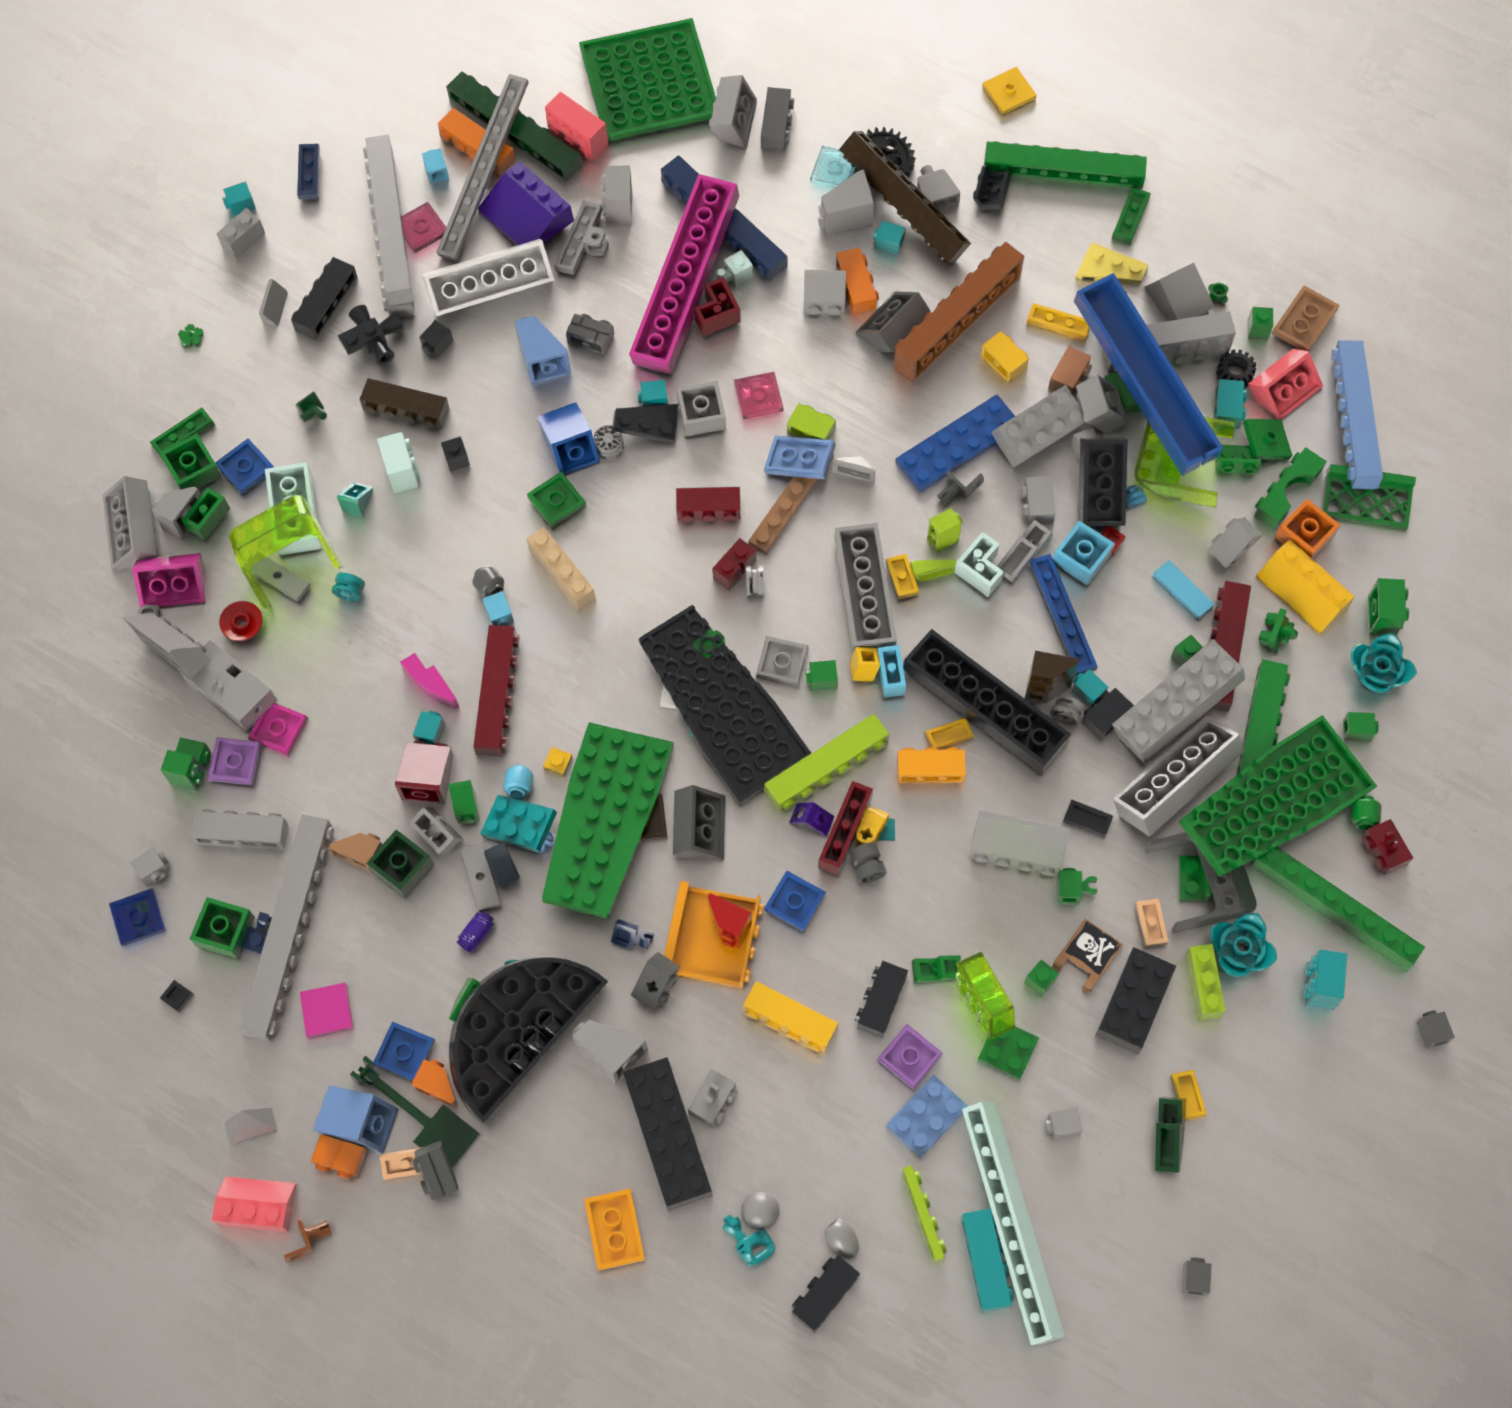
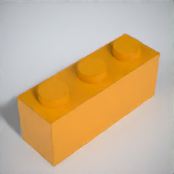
M928 747L924 750L903 748L897 752L898 783L964 782L965 750H959L957 747H949L946 750Z

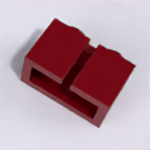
M739 538L712 568L713 579L730 591L742 578V573H746V566H752L757 561L756 549Z

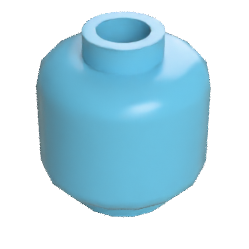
M515 765L508 768L505 772L504 791L514 799H521L529 795L534 778L532 771L524 765Z

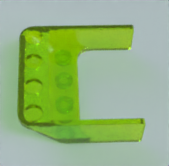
M1204 417L1216 436L1234 438L1235 422ZM1147 421L1134 470L1135 480L1161 498L1216 508L1218 492L1178 485L1181 474Z
M299 495L291 496L238 525L229 534L236 560L264 609L270 608L272 605L255 577L252 567L257 562L307 535L316 536L323 545L336 569L343 567L308 502Z

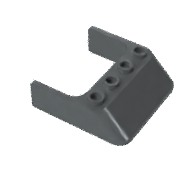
M1185 832L1149 841L1145 851L1148 854L1192 843L1193 841ZM1197 848L1215 901V909L1209 914L1176 922L1172 927L1173 934L1253 913L1257 902L1245 866L1242 865L1219 877Z

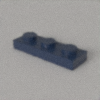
M319 143L299 144L298 199H319Z

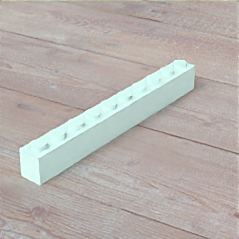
M979 1102L962 1109L1030 1343L1031 1345H1039L1064 1338V1331L996 1103Z

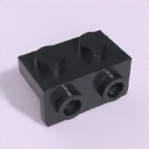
M982 166L981 172L978 174L976 190L973 192V199L980 210L1003 209L1011 179L1009 171L990 172L987 166Z

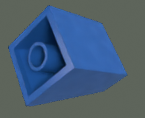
M576 402L537 416L541 432L559 472L562 471L566 475L600 462L592 431Z

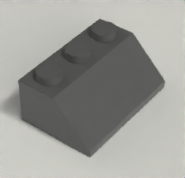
M895 291L856 333L880 352H894L897 342L902 338L905 339L915 325L921 324L925 315L931 312L919 292Z
M695 785L675 790L673 855L688 860H723L725 795Z

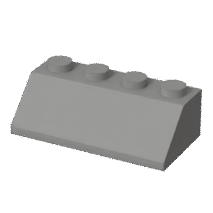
M123 476L103 494L112 570L132 568L136 560L157 556L154 538L155 529L152 523V509L149 500L150 491L148 490L147 480Z
M154 613L128 614L123 617L144 644L191 679L210 661L205 654L207 650L199 642L195 643L187 633L182 635L183 632L176 625L171 627V623L164 616L159 618Z

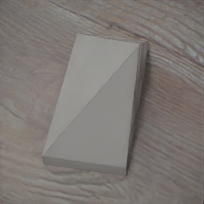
M861 456L835 459L833 472L874 483L876 469Z
M271 1108L242 1110L225 1121L230 1145L277 1131Z

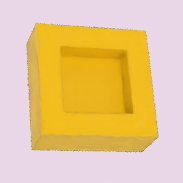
M551 747L543 768L565 776L573 756L568 752Z

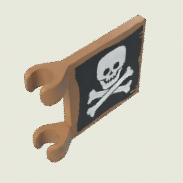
M1085 918L1054 961L1052 968L1059 972L1066 961L1069 960L1090 975L1082 987L1084 991L1090 993L1124 944Z

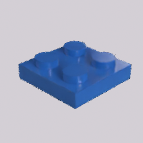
M249 438L215 462L217 468L241 495L266 477L265 469L274 468Z
M786 871L764 907V911L804 932L824 899L826 892Z
M392 1021L373 1064L375 1067L413 1081L423 1060H427L436 1040Z

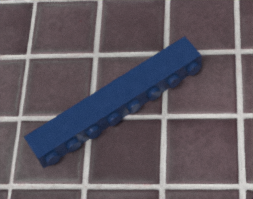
M678 155L661 168V182L666 188L673 190L679 200H683L687 204L699 173ZM735 208L724 239L732 250L738 252L742 250L756 268L758 274L762 277L765 276L771 281L788 267V256Z

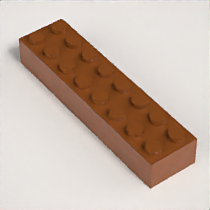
M1007 242L1003 243L1000 247L997 246L987 260L983 259L980 262L977 270L973 273L970 272L960 286L957 285L953 288L948 298H943L933 312H928L920 325H915L905 339L902 338L897 342L895 346L894 369L913 383L1021 278L1024 255Z

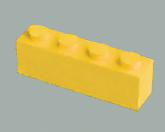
M755 981L743 1004V1010L746 1012L745 1015L753 1020H758L759 1018L765 1021L766 1026L775 1031L780 1029L786 1032V1036L798 1042L800 1039L808 1043L807 1047L816 1052L820 1050L826 1052L838 1029V1022Z

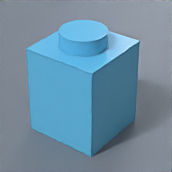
M441 148L421 153L430 184L449 179Z
M503 591L483 598V603L492 625L508 626L514 622Z

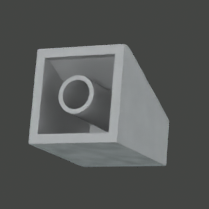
M864 170L858 171L821 197V205L818 206L820 214L818 223L820 229H824L826 236L873 226L874 201Z
M1194 263L1144 287L1167 321L1210 315L1208 311L1215 308Z
M588 1020L585 1024L583 1022L580 1023L573 1031L574 1035L572 1037L576 1047L615 1084L624 1076L623 1072L630 1070L648 1051L646 1040L643 1037L592 1020Z

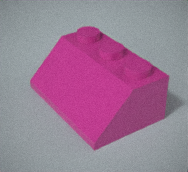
M201 553L136 560L132 571L140 608L145 605L163 607L206 601L205 571Z

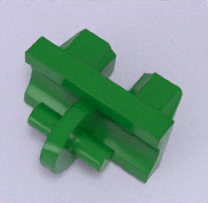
M1280 608L1278 613L1267 612L1265 625L1273 627L1272 632L1262 630L1259 635L1260 644L1270 647L1272 653L1278 654L1281 642L1288 644L1289 639L1293 640L1298 636L1297 630L1294 629L1295 624L1289 622V618L1286 617V609Z

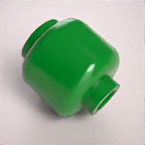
M1362 796L1352 803V823L1361 830H1367L1380 824L1381 804L1374 800L1373 796Z

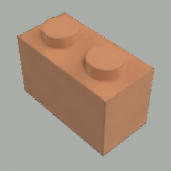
M1068 346L1050 377L1048 388L1057 391L1066 385L1072 395L1074 392L1078 393L1076 385L1083 382L1081 381L1082 377H1087L1092 368V365L1089 364L1091 356Z

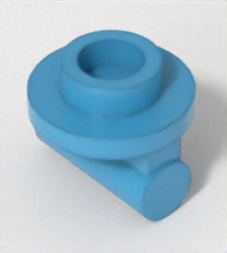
M1137 485L1126 487L1127 509L1147 501L1143 487H1138Z

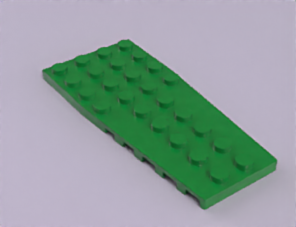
M1321 715L1274 745L1179 820V823L1217 875L1222 877L1322 824L1362 796L1374 790L1377 785L1329 722Z
M591 722L588 723L570 776L542 895L543 903L609 918L613 903L618 897L620 886L625 880L627 869L632 863L637 845L641 841L644 828L647 826L656 805L674 742Z

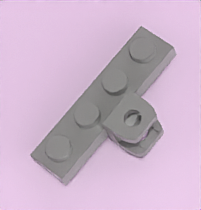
M587 201L582 202L554 265L556 271L575 275L585 251L586 254L603 256L609 245L608 240L604 238L606 233L603 229L596 227L603 211L601 204Z

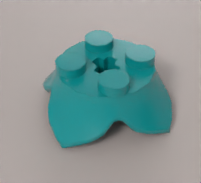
M1394 632L1378 636L1368 646L1359 644L1351 650V662L1358 674V681L1371 691L1386 693L1394 687L1407 684L1417 674L1415 665L1410 660L1403 658L1402 643ZM1378 664L1382 665L1383 668H1382V669H1379V668L1377 667Z
M1258 913L1244 914L1238 917L1234 923L1219 922L1211 928L1210 940L1217 954L1220 967L1231 976L1242 977L1252 971L1267 969L1277 960L1276 949L1273 944L1266 940V925ZM1243 944L1245 946L1244 949L1247 951L1241 952L1236 946Z

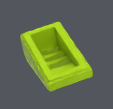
M956 560L910 561V566L916 583H921L954 574Z

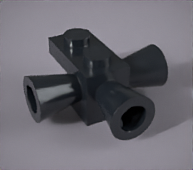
M366 305L354 307L350 310L348 316L357 326L338 335L345 351L350 355L365 347L369 354H374L378 365L389 363L394 358L395 353L387 346L385 335L404 331L399 317L393 312L378 324L375 317L370 318Z

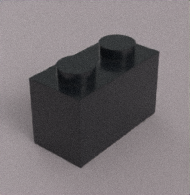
M1116 688L1110 693L1108 691L1103 693L1098 699L1100 702L1095 706L1090 705L1083 713L1082 724L1100 741L1114 730L1112 724L1134 706Z

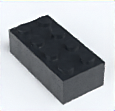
M1080 438L1078 521L1087 526H1125L1128 439Z
M1133 947L1095 1036L1138 1055L1144 1046L1176 965Z

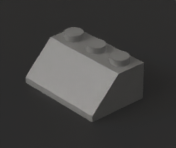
M743 75L720 78L709 126L718 139L745 149L749 140L757 98Z

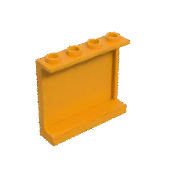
M680 881L664 953L665 957L680 966L677 976L743 989L744 982L749 983L751 969L747 968L749 960L753 961L755 947H752L753 938L758 939L760 925H756L757 918L762 917L764 910L761 896L757 895V899L690 887L689 882ZM709 893L751 912V928L740 948L735 946L730 948L721 943L722 940L719 939L709 910Z

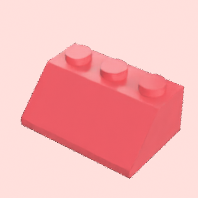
M1297 349L1289 351L1248 383L1255 401L1273 419H1283L1323 387L1310 352Z
M225 1177L216 1195L212 1221L217 1225L288 1232L296 1184Z

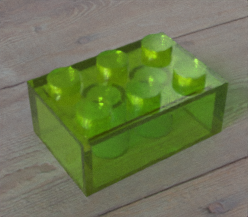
M979 952L957 962L955 977L958 983H956V988L961 996L965 995L968 1000L966 1004L972 1015L976 1014L978 1018L977 1024L983 1034L987 1033L991 1040L1014 1029V1006L983 953Z

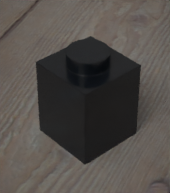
M436 320L419 337L422 350L428 355L432 354L437 358L454 341L451 330Z
M461 436L441 442L450 472L470 466Z

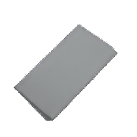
M273 279L268 281L259 315L263 324L278 326L288 292Z

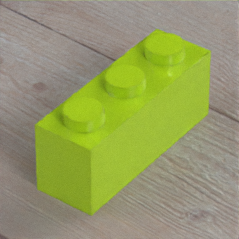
M1213 944L1191 946L1185 955L1198 1021L1221 1018L1226 1010Z

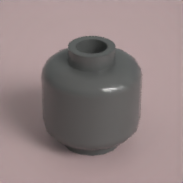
M480 567L475 571L472 584L483 597H488L504 590V579L494 567Z

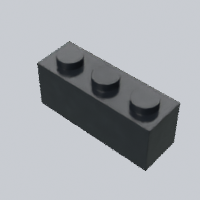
M883 960L880 967L875 966L871 977L875 981L872 988L867 987L863 1000H866L864 1008L859 1007L855 1017V1021H858L857 1029L883 1039L906 981L908 970Z
M839 1255L835 1259L830 1257L822 1267L824 1273L820 1278L815 1276L807 1286L809 1289L804 1297L799 1295L791 1306L794 1308L792 1315L813 1333L818 1330L860 1277V1273Z

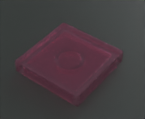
M429 202L402 216L404 237L414 253L440 240L446 230L445 224Z

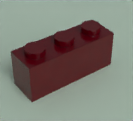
M740 487L676 488L677 520H682L683 522H692L693 520L711 522L719 519L726 521L741 519Z

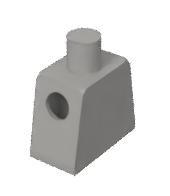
M931 165L921 168L922 176H919L917 179V188L938 210L959 204L961 192L944 169L933 171Z

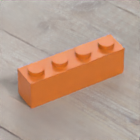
M452 108L437 123L439 135L444 141L454 144L460 152L464 151L474 161L486 130ZM506 143L503 145L493 170L499 176L516 161L514 149Z

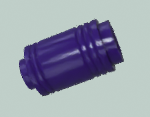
M484 911L481 914L476 912L457 937L458 941L456 943L469 953H472L473 950L476 951L495 926L492 923L494 918Z

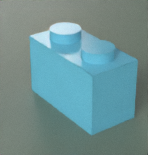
M900 646L878 648L877 652L880 662L878 670L883 698L905 695L906 682Z

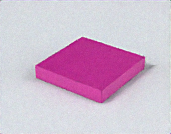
M273 703L256 721L248 739L249 741L260 742L266 748L289 756L308 717Z
M346 983L300 992L307 1038L353 1029Z

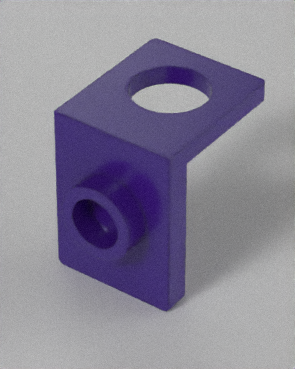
M814 802L797 803L789 823L806 824L823 836H827L834 815ZM804 808L805 810L803 815L800 818H797L800 810Z

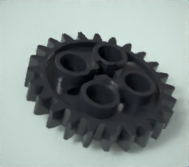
M875 127L874 133L868 129L866 135L909 178L911 171L914 169L916 157H913L915 150L911 149L912 143H906L907 137L900 138V131L896 135L893 134V128L886 132V128L883 127L882 131L879 132L878 128Z

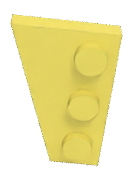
M1092 242L1076 274V278L1090 277L1094 278V280H1100L1114 273L1120 283L1140 285L1149 264Z

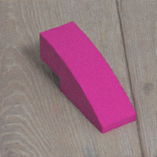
M416 653L400 661L405 673L423 692L444 705L454 709L459 707L456 697L434 665L426 669Z

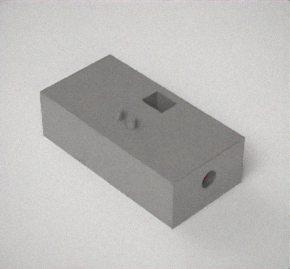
M209 640L204 647L207 650L205 654L210 661L192 679L179 670L186 682L247 732L277 699L270 688L214 642Z

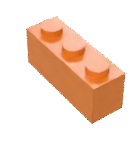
M860 247L836 253L837 269L846 271L845 294L852 315L875 310L879 294L876 288L873 289V276L871 271H867L868 262L866 255H862Z

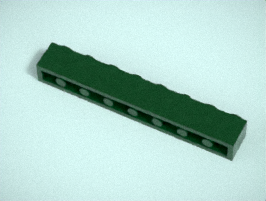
M461 71L446 86L448 97L488 126L500 96L495 95L486 85H481L472 75H467ZM518 109L506 139L567 182L582 167L579 151L567 146L561 138L553 136L547 128L539 126L534 119L529 116L526 117Z

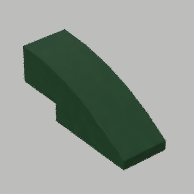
M1159 1098L1158 1122L1156 1123L1155 1171L1180 1172L1185 1131L1186 1098Z

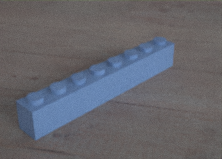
M1338 340L1336 348L1332 349L1331 359L1335 361L1334 378H1337L1336 394H1339L1340 397L1338 410L1342 412L1340 425L1341 428H1344L1343 445H1346L1347 448L1345 453V461L1349 463L1347 477L1348 480H1351L1352 489H1378L1383 473L1364 342Z

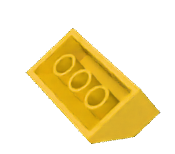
M1290 539L1275 552L1256 575L1258 580L1319 634L1350 606L1355 597Z

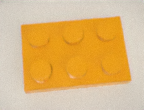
M631 1189L584 1199L598 1271L645 1261Z

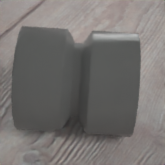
M866 843L855 847L849 852L853 865L857 866L855 872L859 883L874 882L887 874L883 861H879L881 854L876 843Z

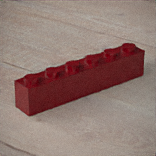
M1225 581L1223 588L1219 587L1216 600H1219L1220 603L1219 607H1215L1213 619L1217 621L1216 627L1212 626L1210 639H1213L1239 664L1251 585ZM1235 688L1211 709L1228 712L1233 703Z
M489 625L473 745L476 755L502 757L503 749H507L508 737L505 736V730L510 727V716L507 713L508 708H512L513 702L510 689L515 686V675H512L513 668L517 667L518 660L517 655H515V648H519L520 635L516 633V629L513 626Z

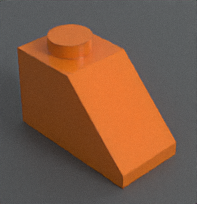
M424 1059L411 1083L412 1087L423 1094L456 1108L458 1103L448 1073L443 1068L444 1064L434 1059L431 1062Z

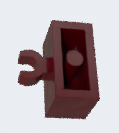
M1391 819L1367 829L1362 835L1365 848L1371 851L1375 866L1384 875L1408 865L1413 859L1412 854Z

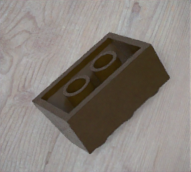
M1035 650L1028 675L1025 699L1034 704L1047 703L1071 688L1079 664V658Z

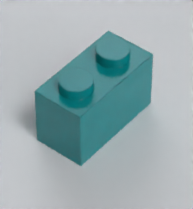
M1218 380L1215 389L1213 426L1239 428L1241 421L1245 420L1246 408H1243V402H1246L1247 390H1244V381Z

